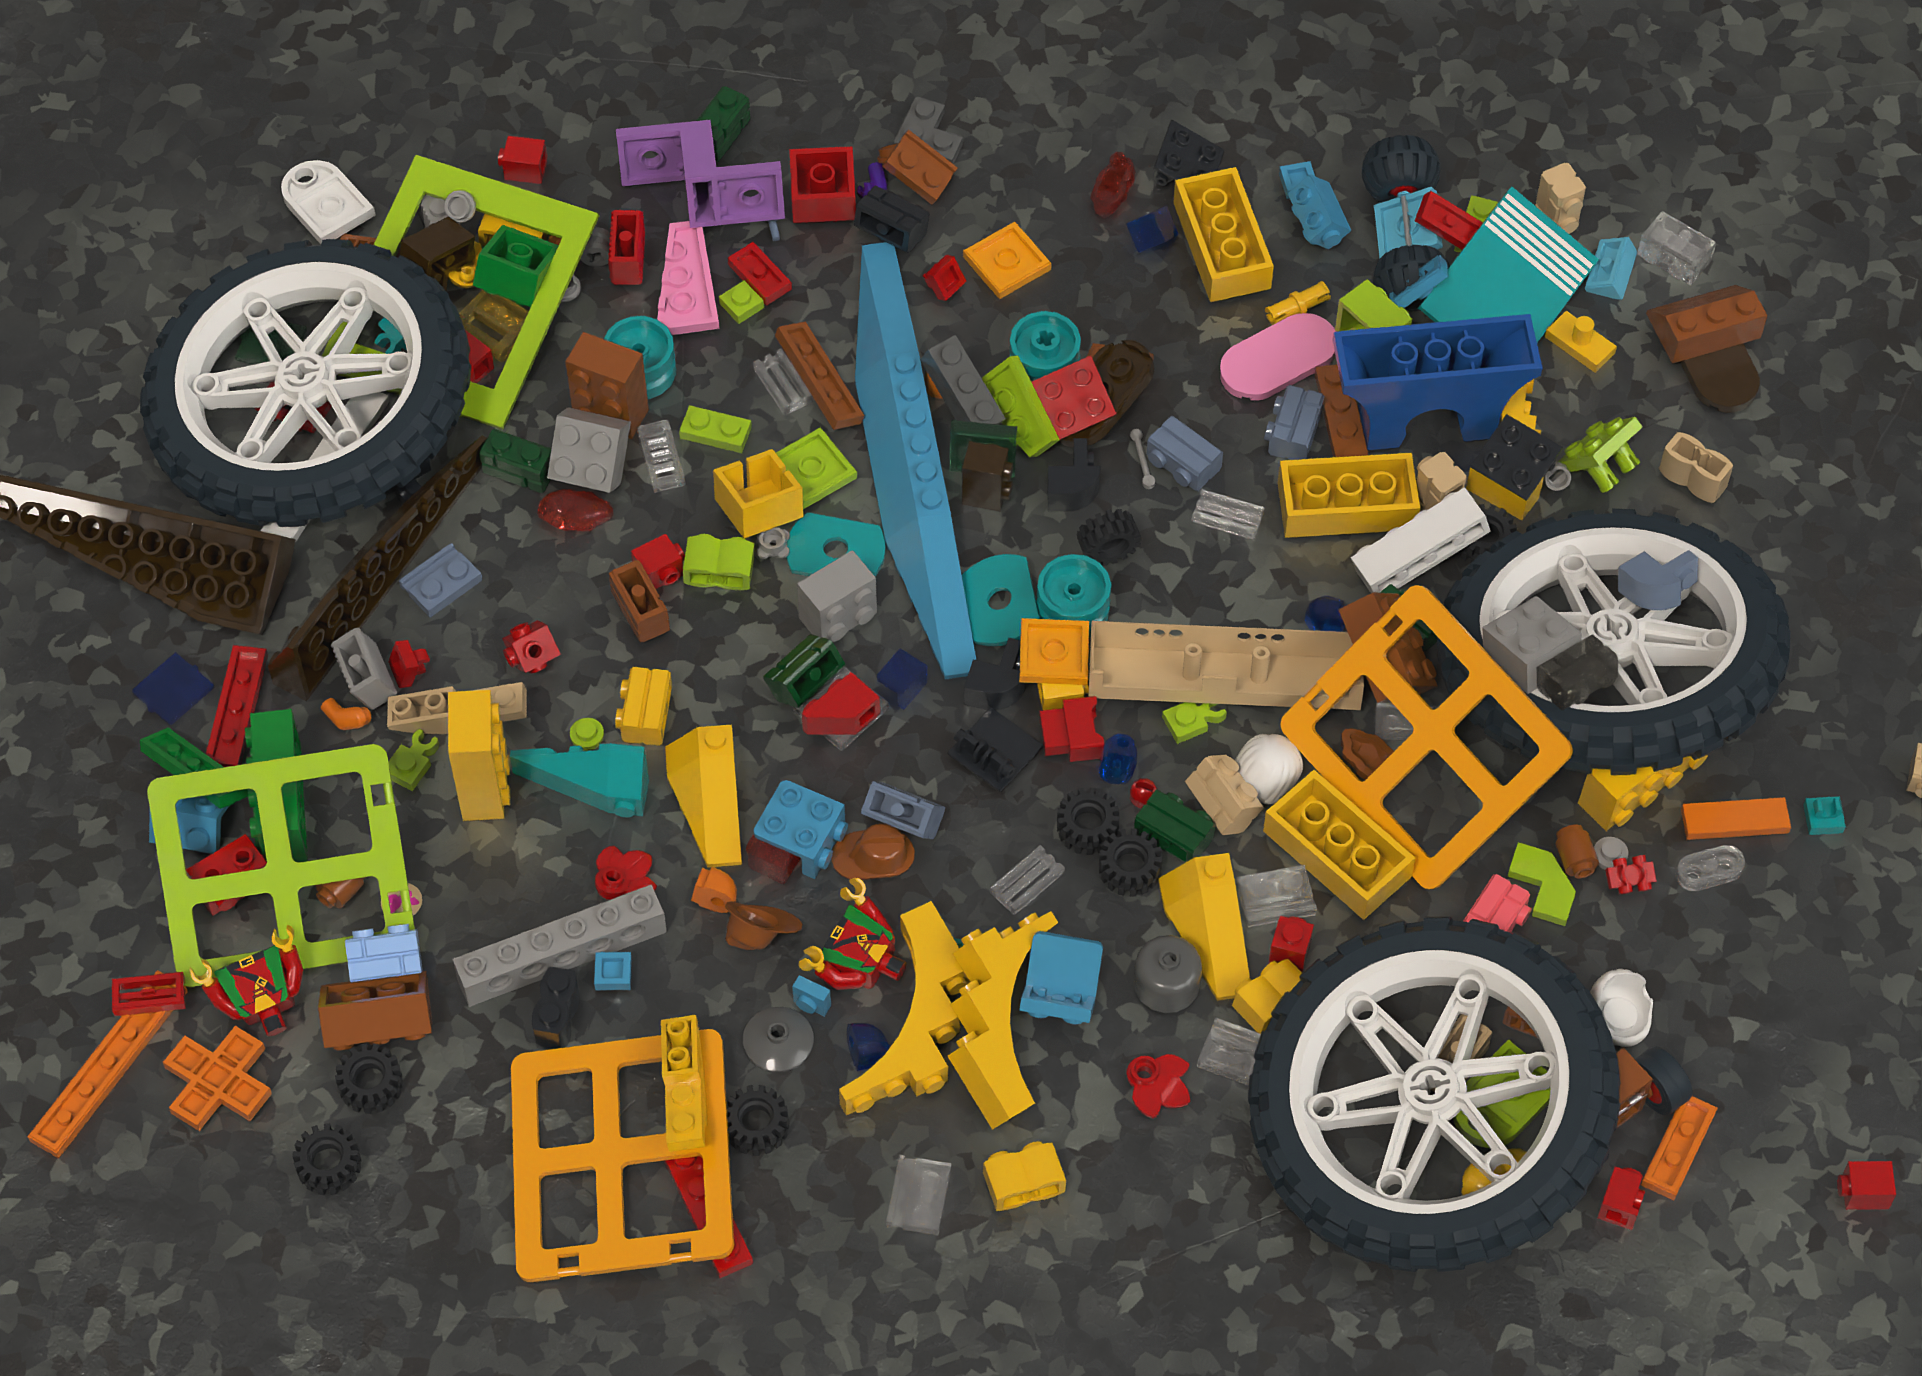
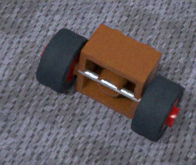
M1656 1046L1651 1047L1635 1059L1625 1048L1616 1053L1621 1082L1617 1128L1640 1112L1645 1103L1657 1113L1669 1115L1692 1097V1086L1687 1074L1676 1059L1664 1049Z

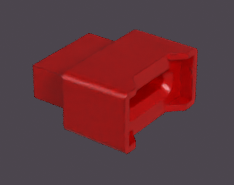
M1096 696L1062 699L1061 709L1040 711L1039 720L1045 756L1068 754L1069 762L1104 758V738L1095 732L1094 719L1097 717Z

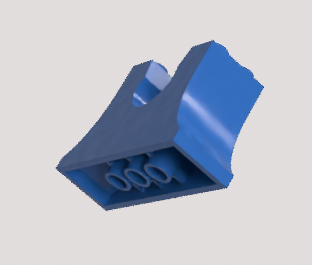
M1531 314L1336 331L1333 333V344L1343 394L1357 400L1367 450L1399 448L1406 437L1405 429L1409 421L1421 413L1437 409H1448L1457 412L1463 441L1490 439L1499 425L1502 411L1509 399L1522 386L1541 376L1542 364Z

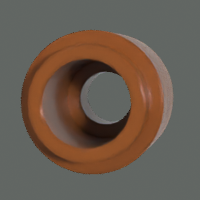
M1578 824L1560 829L1556 834L1557 841L1555 845L1566 874L1575 876L1578 879L1592 875L1595 871L1594 869L1599 865V860L1589 833Z
M366 877L316 885L318 891L316 896L327 908L331 909L334 906L341 909L364 885L363 880Z

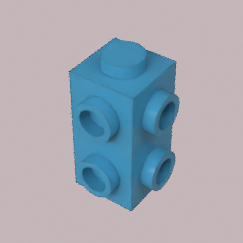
M1310 174L1287 193L1293 204L1291 207L1292 211L1300 220L1304 229L1302 231L1303 235L1310 244H1316L1329 250L1339 244L1342 238L1352 231L1329 182Z

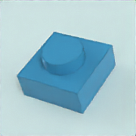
M1310 161L1280 166L1279 176L1287 199L1289 198L1287 193L1308 175L1315 176Z
M596 952L595 990H631V952Z
M799 975L792 986L793 1002L804 1012L810 1014L815 1012L825 1017L831 1007L830 990Z

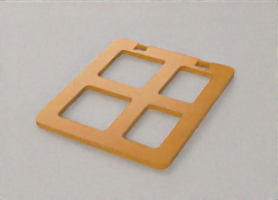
M1419 585L1410 587L1281 719L1282 732L1322 777L1415 857L1412 877L1426 889L1440 887L1571 758L1573 752L1572 744L1433 593L1428 588ZM1397 615L1403 623L1390 636L1384 627ZM1418 620H1422L1469 671L1468 678L1435 710L1425 702L1386 658L1387 651ZM1366 675L1412 724L1413 733L1365 781H1361L1316 732L1315 725L1361 677ZM1323 689L1329 698L1316 709L1310 702ZM1487 695H1492L1539 746V753L1507 785H1502L1455 734V727ZM1432 750H1435L1483 803L1482 809L1434 857L1428 856L1383 806V799Z
M699 1030L707 1109L705 1147L673 1152L668 1150L666 1133L631 1138L621 1137L619 1070L625 1066L662 1062L661 1035L519 1054L514 1058L511 1064L515 1249L516 1270L522 1280L526 1282H539L567 1276H587L667 1266L679 1262L722 1259L733 1251L734 1230L724 1045L721 1035L716 1030ZM586 1071L592 1072L593 1141L585 1144L546 1149L540 1148L538 1081L542 1077ZM696 1156L702 1157L706 1226L702 1230L627 1239L625 1237L623 1169L627 1165ZM596 1171L597 1241L593 1244L544 1249L542 1244L541 1209L542 1178L547 1175L570 1172ZM691 1242V1252L671 1254V1244ZM579 1256V1266L559 1268V1258Z

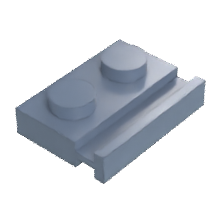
M450 543L399 580L401 589L405 590L409 597L431 618L481 582L482 574Z

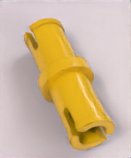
M1320 281L1318 284L1301 292L1294 291L1290 293L1289 298L1265 308V312L1268 313L1266 314L1268 321L1271 325H1274L1289 316L1307 313L1308 309L1330 300L1331 295L1328 294L1330 293L1328 287L1323 281Z

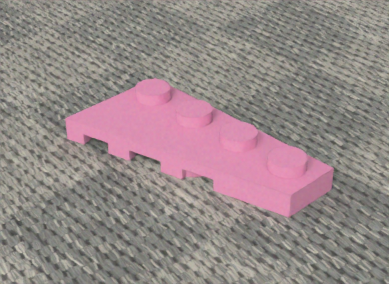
M689 221L670 223L657 320L667 326L672 335L719 329L703 227L690 228Z

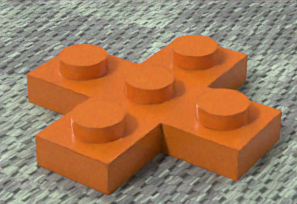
M234 1026L216 1050L211 1052L185 1035L163 1061L165 1069L188 1083L169 1106L170 1113L198 1131L202 1129L221 1104L251 1121L272 1095L271 1089L247 1074L248 1070L264 1052V1043Z

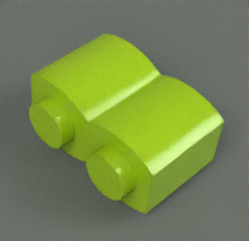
M709 534L688 537L683 566V583L695 587L718 586L730 590H749L754 562V543L742 537H732L723 540L714 538Z

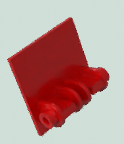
M1091 355L1032 381L1033 387L1060 440L1117 415Z

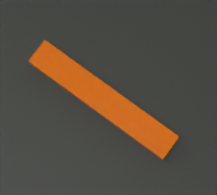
M157 970L154 975L164 973ZM176 985L146 987L143 989L154 988L155 990L176 988ZM184 986L186 995L188 991L186 986ZM173 1010L122 1015L27 1136L29 1141L59 1159Z

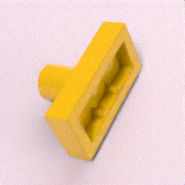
M1565 311L1546 329L1545 333L1546 339L1594 373L1615 354L1617 348L1615 344L1593 330L1594 321L1590 317L1580 316L1576 318L1568 311Z

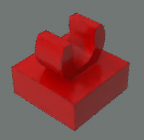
M945 255L923 275L927 286L933 289L937 299L947 301L967 282L955 257Z
M408 640L395 641L388 663L398 687H412L415 676L426 672L424 663L430 662V658L426 649L421 648L413 651Z

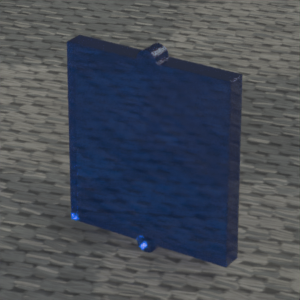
M175 652L132 689V692L147 705L149 712H155L171 726L215 687L213 683L199 672L196 665L191 666Z

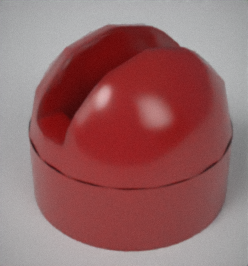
M1148 778L1136 780L1130 788L1132 804L1138 808L1146 805L1148 799L1157 790L1156 785Z

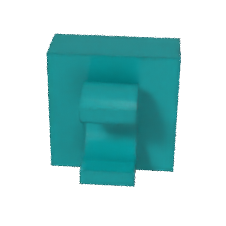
M383 317L378 325L385 333L378 335L374 343L384 348L387 343L391 342L390 347L385 351L386 354L401 352V348L407 351L405 340L400 332L389 320Z
M1840 796L1805 799L1803 806L1809 835L1839 834L1844 832L1846 826Z

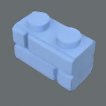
M409 924L388 926V933L374 935L373 928L352 931L353 938L345 940L350 982L422 973L423 968L417 929L409 930Z

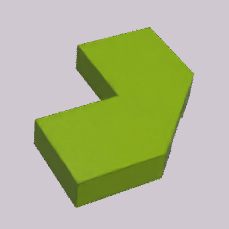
M1518 842L1507 877L1540 887L1532 912L1533 917L1566 926L1576 894L1575 889L1552 852Z

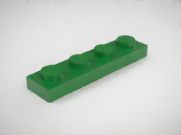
M168 727L139 740L140 751L173 775L224 768ZM248 789L205 795L203 797L221 809L248 797Z

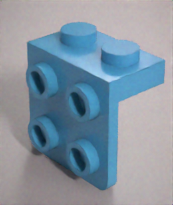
M784 780L780 782L754 827V836L763 842L801 857L802 874L815 879L820 869L825 870L832 859V848L835 842H841L845 837L848 829V823L845 822V804L791 781Z
M203 796L180 799L176 803L182 848L210 854L220 849L221 817L229 806L220 809ZM150 812L149 843H155L153 824Z
M1036 932L1032 939L1026 986L1021 997L1019 1011L1028 1012L1030 1016L1036 1018H1046L1048 1016L1063 1018L1065 1022L1070 1024L1090 1023L1095 1006L1101 967L1102 943L1049 932Z

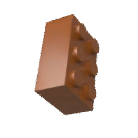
M583 332L565 361L572 408L631 421L628 438L632 439L649 410L643 354Z
M1373 592L1338 609L1352 644L1400 598L1399 594ZM1395 615L1384 629L1391 636L1403 621ZM1412 626L1387 651L1386 658L1414 690L1421 695L1438 685L1435 681L1436 670L1432 662L1426 659L1421 647L1423 646V639L1419 631ZM1366 676L1377 703H1392L1371 679Z

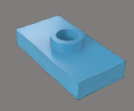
M1437 255L1426 263L1425 266L1418 269L1419 276L1422 277L1417 282L1407 286L1399 295H1396L1394 292L1389 293V299L1398 307L1405 308L1416 299L1421 300L1427 297L1432 292L1434 286L1448 277L1447 262L1441 255Z

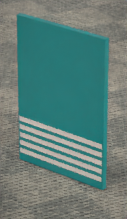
M1511 186L1447 269L1448 277L1434 286L1432 292L1425 298L1418 309L1434 322L1531 314L1535 337L1538 343L1546 329L1549 328L1599 259Z

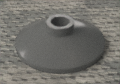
M771 1007L760 1011L750 1019L743 1033V1047L749 1060L758 1068L773 1073L791 1071L802 1065L810 1056L814 1045L813 1029L809 1021L798 1011L787 1007ZM775 1031L784 1032V1035L779 1038L773 1037L771 1034Z

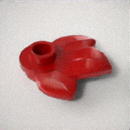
M612 845L603 849L598 855L596 866L599 872L595 876L594 883L601 897L611 900L651 884L654 891L657 889V885L650 878L646 877L652 866V856L649 853L633 850L623 854L616 846Z
M1165 1054L1156 1059L1150 1056H1140L1133 1059L1127 1067L1126 1076L1129 1084L1134 1087L1132 1099L1138 1110L1145 1116L1154 1119L1159 1114L1161 1106L1181 1108L1190 1103V1095L1180 1077L1187 1072L1190 1064L1179 1056ZM1146 1071L1151 1076L1146 1079L1140 1078L1138 1073Z

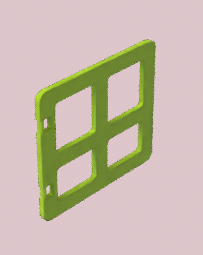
M370 744L156 778L149 784L147 792L176 972L184 973V986L195 987L202 985L196 983L189 972L191 967L196 975H204L207 968L201 960L209 962L212 969V977H216L214 971L260 952L254 951L203 959L199 954L193 917V907L200 903L269 893L273 897L279 938H289L286 930L287 925L294 929L292 944L297 947L303 969L348 962L345 940L353 938V936L316 942L307 941L304 934L298 891L302 887L374 876L379 882L385 928L382 931L374 932V935L388 933L387 927L392 925L409 924V930L415 929L388 755L382 746ZM358 772L362 776L372 838L371 850L305 862L294 861L290 846L282 786L287 782ZM383 783L386 804L374 806L371 785ZM253 789L257 795L267 858L266 866L261 869L205 878H189L186 873L176 803L180 799ZM400 891L403 912L391 913L388 893Z

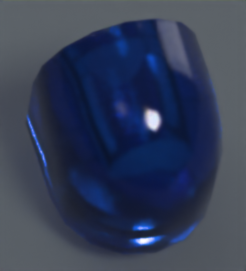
M1321 596L1312 600L1306 609L1304 617L1308 628L1313 631L1342 632L1345 624L1338 609L1345 606L1344 600L1331 596Z
M1118 733L1106 740L1099 767V775L1105 782L1119 785L1128 782L1132 778L1137 765L1138 752L1135 741L1130 736Z
M852 1023L847 1025V1043L854 1066H856L857 1071L871 1068L890 1048L886 1036L876 1026L868 1023Z

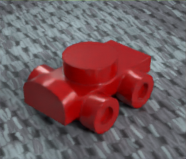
M1645 855L1632 857L1633 864L1627 865L1626 858L1612 860L1613 867L1605 869L1609 889L1618 888L1619 895L1632 893V886L1636 885L1638 892L1652 890L1651 883L1657 882L1653 861L1647 862Z

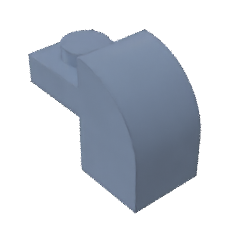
M1690 550L1664 565L1644 551L1618 567V592L1635 605L1649 610H1667L1681 605V591L1690 588L1698 580V557Z

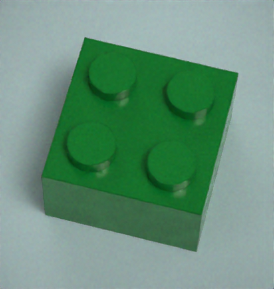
M502 225L478 255L473 286L483 289L489 294H497L513 300L516 304L531 307L559 245Z

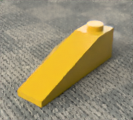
M732 725L697 727L665 746L667 780L677 797L683 815H685L692 835L707 868L742 865Z
M1229 853L1194 857L1158 879L1164 912L1169 921L1173 922L1180 934V938H1184L1191 943L1199 953L1202 963V976L1216 1000L1234 999L1236 996L1235 989L1242 981L1250 978L1230 855Z

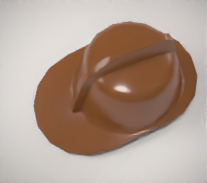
M879 823L865 830L846 834L841 842L837 841L832 849L831 861L834 869L847 879L859 878L861 880L893 877L909 870L914 862L915 850L912 842L905 834L899 832L897 828L891 825Z
M727 902L725 905L726 909L731 913L727 924L726 942L731 946L741 949H765L778 933H796L803 926L796 916L775 907L744 905L737 902Z

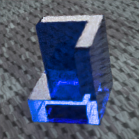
M1167 205L1126 223L1138 253L1164 243L1178 235Z
M900 648L877 674V681L897 693L898 707L904 710L927 684V665Z

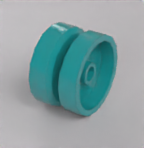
M1048 311L1030 313L1020 319L1011 331L1010 356H1019L1031 382L1080 360L1081 337L1078 328L1069 318L1059 313Z
M632 316L616 322L607 331L604 340L643 354L648 399L663 394L672 385L676 376V361L673 336L667 326L654 318Z
M1069 554L1057 557L1046 564L1039 574L1037 585V606L1040 619L1089 621V638H1091L1092 621H1108L1111 581L1108 572L1098 561L1085 555Z

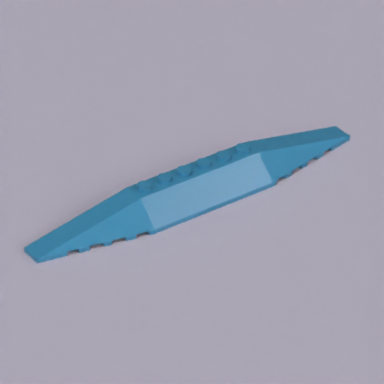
M887 242L862 245L855 385L859 406L865 415L862 422L887 549L890 550L898 574L902 577L907 588L911 603L913 602L918 613V619L929 638L931 649L944 678L968 676L973 659L976 660L951 512L919 351L895 246Z

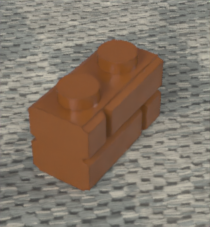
M639 560L616 568L609 573L611 592L640 643L670 630L668 610L663 601L660 600L658 592Z

